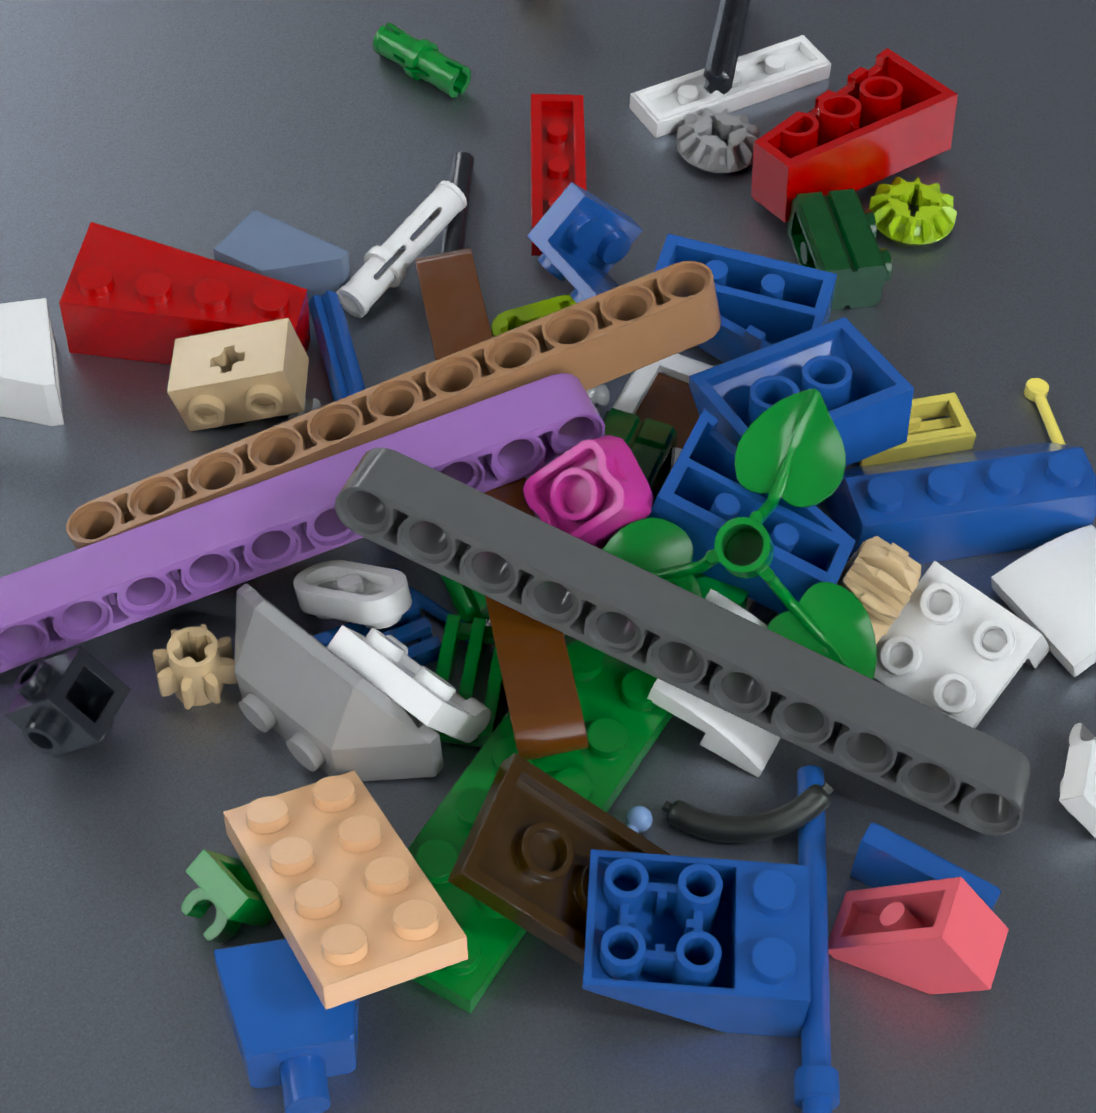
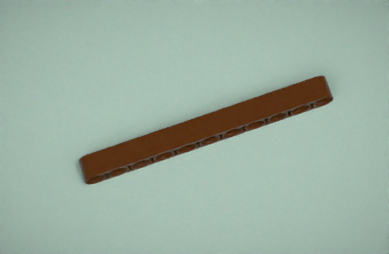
M471 247L416 258L415 264L435 359H441L492 338ZM526 477L484 492L535 517L534 511L529 508L524 497L523 488ZM485 596L518 755L529 761L589 748L580 701L563 633Z

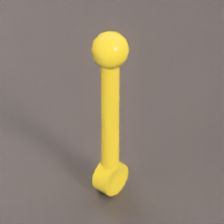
M1040 378L1029 379L1024 389L1025 397L1036 403L1051 442L1066 445L1046 398L1050 389L1049 384Z

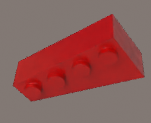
M886 48L876 55V62L870 69L859 67L849 74L847 85L836 93L828 89L816 97L815 108L808 113L795 112L754 141L751 197L785 223L789 221L792 199L797 194L822 192L823 196H825L829 191L854 189V191H857L951 149L958 94L889 48Z
M90 222L59 301L70 353L171 365L175 339L289 318L306 354L311 340L307 289L94 222Z

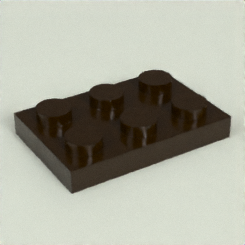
M514 753L501 763L447 881L584 967L591 849L661 855L671 854Z

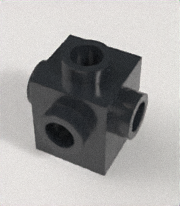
M78 647L46 660L40 657L31 662L17 678L14 690L18 694L4 716L22 730L23 738L31 746L55 757L81 748L90 749L98 744L109 732L115 715L131 689L85 649Z

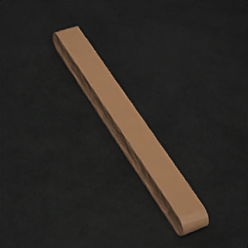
M683 261L640 277L91 500L78 507L70 515L66 523V532L77 550L551 375L560 373L572 374L580 380L586 391L704 343L716 335L720 330L721 318L712 271L703 263Z

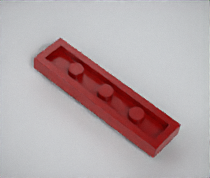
M531 94V230L571 182L587 191L583 95ZM531 241V256H541L542 252Z

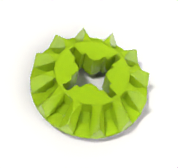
M896 176L891 185L879 184L869 204V210H872L875 215L877 229L887 237L907 244H929L943 239L953 229L957 216V211L953 209L954 196L941 193L939 183L931 185L922 184L919 176L913 182H906L901 177ZM908 204L918 206L919 211H916L915 217L910 216L911 210H908Z

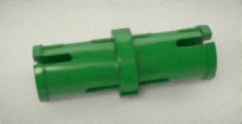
M389 22L386 23V27L382 25L376 32L372 44L375 53L400 65V67L404 68L408 77L415 81L422 79L429 82L452 98H457L458 93L461 95L467 89L471 80V70L465 65L443 55V53L439 52V48L435 43L427 39L419 40Z

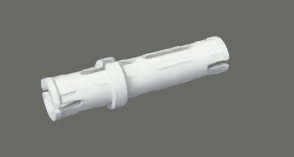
M441 181L435 187V190L381 246H373L365 254L364 265L336 292L344 310L355 317L362 318L389 287H398L407 276L406 269L434 241L458 212H461L467 206V199L464 193L455 184L449 181ZM429 218V224L411 241V235ZM394 256L395 260L375 280L374 275Z

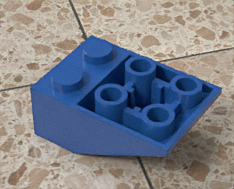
M591 849L582 989L724 1033L799 1038L811 1002L809 866Z

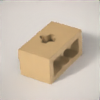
M289 318L175 339L167 393L190 432L304 412L309 358Z

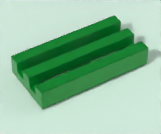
M448 614L436 674L450 684L458 641L469 639L459 695L467 700L473 698L483 643L495 645L491 626H487V619L474 617L473 623L470 624L461 622V615ZM496 646L494 647L484 705L491 711V718L487 727L478 735V738L470 743H465L435 730L440 734V742L483 747L494 732L503 687Z

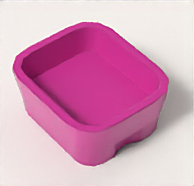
M612 435L581 441L531 475L526 480L523 488L524 497L529 508L536 512L541 521L599 549L605 547L611 537L621 528L634 521L645 519L651 513L654 500L650 485L631 449L623 439Z

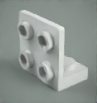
M934 560L918 582V586L911 594L909 602L900 612L898 619L893 622L886 635H882L876 644L877 662L874 678L897 692L972 728H976L1024 662L1036 669L1050 651V647L1042 633Z

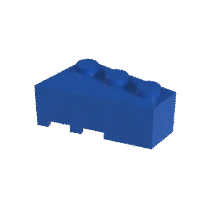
M667 234L654 272L683 261H697L711 269L716 288L721 325L720 330L713 338L696 345V347L724 363L828 324L837 274Z
M705 408L652 506L651 513L647 516V518L665 519L686 532L693 544L694 555L692 562L702 559L707 551L715 549L714 543L717 532L726 522L738 517L749 518L751 513L757 511L768 497V494L753 493L741 486L736 477L734 465L737 447L715 429L719 421ZM780 497L775 510L763 522V526L767 530L774 546V556L769 567L799 602L804 593L814 584L819 582L837 584L855 544V540L818 507H794ZM721 563L715 564L702 573L710 578L749 592L748 598L779 614L789 611L760 576L739 578L729 573Z

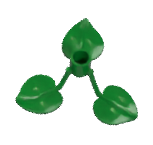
M817 389L804 390L778 401L764 411L744 432L735 453L736 477L741 486L746 490L758 494H768V497L757 511L751 513L749 518L738 517L726 522L717 532L714 543L715 549L707 551L705 557L692 562L694 549L692 541L686 532L679 526L660 518L640 519L626 525L611 537L603 548L604 551L699 597H702L701 589L694 574L703 573L715 564L721 563L729 573L739 578L760 576L789 610L776 616L769 623L768 630L872 680L874 678L877 662L875 634L869 615L858 598L842 586L831 582H819L811 586L798 602L769 567L774 556V546L767 530L763 526V522L775 510L780 497L794 507H812L830 497L839 487L844 477L846 453L843 441L826 408L822 395Z

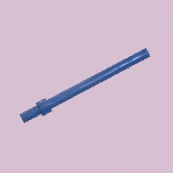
M807 765L798 769L797 796L813 784L822 786L825 783L824 770L822 768ZM824 810L815 819L798 828V865L809 866L811 1002L801 1029V1067L794 1071V1104L802 1109V1113H833V1109L840 1105L839 1072L831 1067L826 820Z

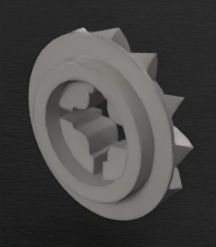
M705 108L700 116L695 114L687 115L684 125L678 127L677 149L688 163L699 169L715 173L739 171L753 163L754 141L760 138L759 127L748 124L747 115L745 114L732 116L729 115L727 108L722 113H714L709 108ZM720 138L728 139L727 146L724 141L720 140Z

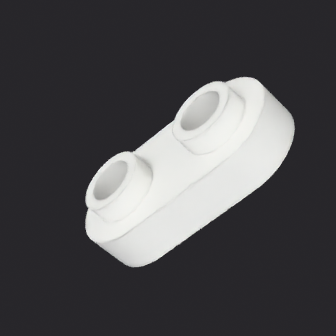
M330 560L307 567L298 573L293 580L300 609L320 619H337L363 624L370 629H383L400 621L402 615L412 605L406 575L395 569L345 560Z

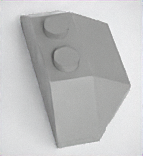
M246 583L237 591L234 672L242 696L239 707L256 728L262 732H268L272 728L287 740L286 745L289 751L301 765L312 772L320 767L329 776H338L355 770L362 782L435 777L444 768L440 734L431 727L426 726L333 654L321 642L259 595V592Z

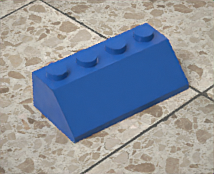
M1045 442L845 468L844 477L839 487L825 500L832 521L855 540L847 562L853 553L858 550L862 542L878 536L890 544L894 542L909 552V557L919 564L934 562V560L939 562L1038 548L1066 533L1091 524L1093 525L1096 517V475L1083 447Z

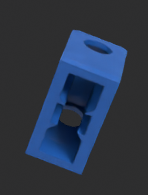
M286 939L214 950L221 995L250 1086L260 1089L281 1085L285 1113H323L327 1111L331 1106L327 1077L349 1074L357 1067L359 998L325 1010Z

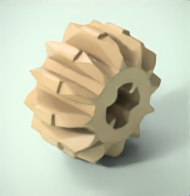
M878 536L862 542L843 568L837 585L853 593L866 609L873 626L876 644L882 635H886L893 622L898 619L900 612L909 602L911 594L918 586V580L921 577V564L909 557V552L894 542L890 544Z

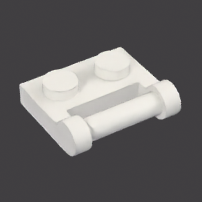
M342 625L326 647L428 727L465 743H470L478 738V735L487 727L490 721L491 711L489 708L475 698L465 700L455 692L456 689L451 684L407 656L408 648L392 635L385 636L372 628L365 637Z

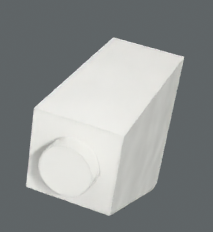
M41 298L1 303L0 417L57 426L64 425L56 344L47 299Z

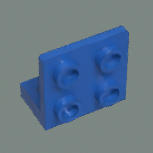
M571 182L527 236L542 252V255L538 258L539 263L560 281L564 282L567 279L575 287L570 296L576 303H579L619 286L609 276L608 272L615 263L627 255L631 244L642 233L643 229L630 216Z

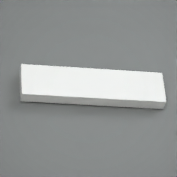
M804 35L739 56L732 88L724 95L719 91L710 94L704 89V68L631 93L629 108L655 138H659L678 131V127L684 125L687 115L695 114L700 116L705 108H709L714 113H722L727 108L730 113L829 78L832 63Z

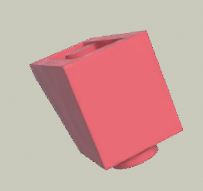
M962 877L846 891L828 940L829 954L834 959L930 995L991 990L1009 928Z

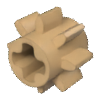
M201 624L199 627H186L179 631L176 629L171 630V638L167 643V649L153 650L160 695L165 697L175 693L176 697L184 703V709L187 710L192 706H203L211 702L215 704L221 703L220 694L224 684L237 683L234 672L235 660H233L231 638L227 636L217 640L215 635L207 630L206 624Z

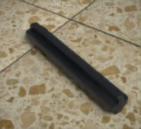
M750 0L720 1L703 74L705 77L704 89L710 94L719 91L724 95L732 88Z

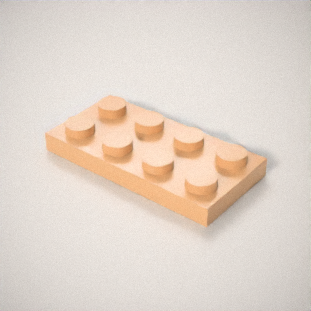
M355 770L338 776H328L316 783L275 796L261 797L249 804L223 812L227 836L325 1010L468 959L467 936Z

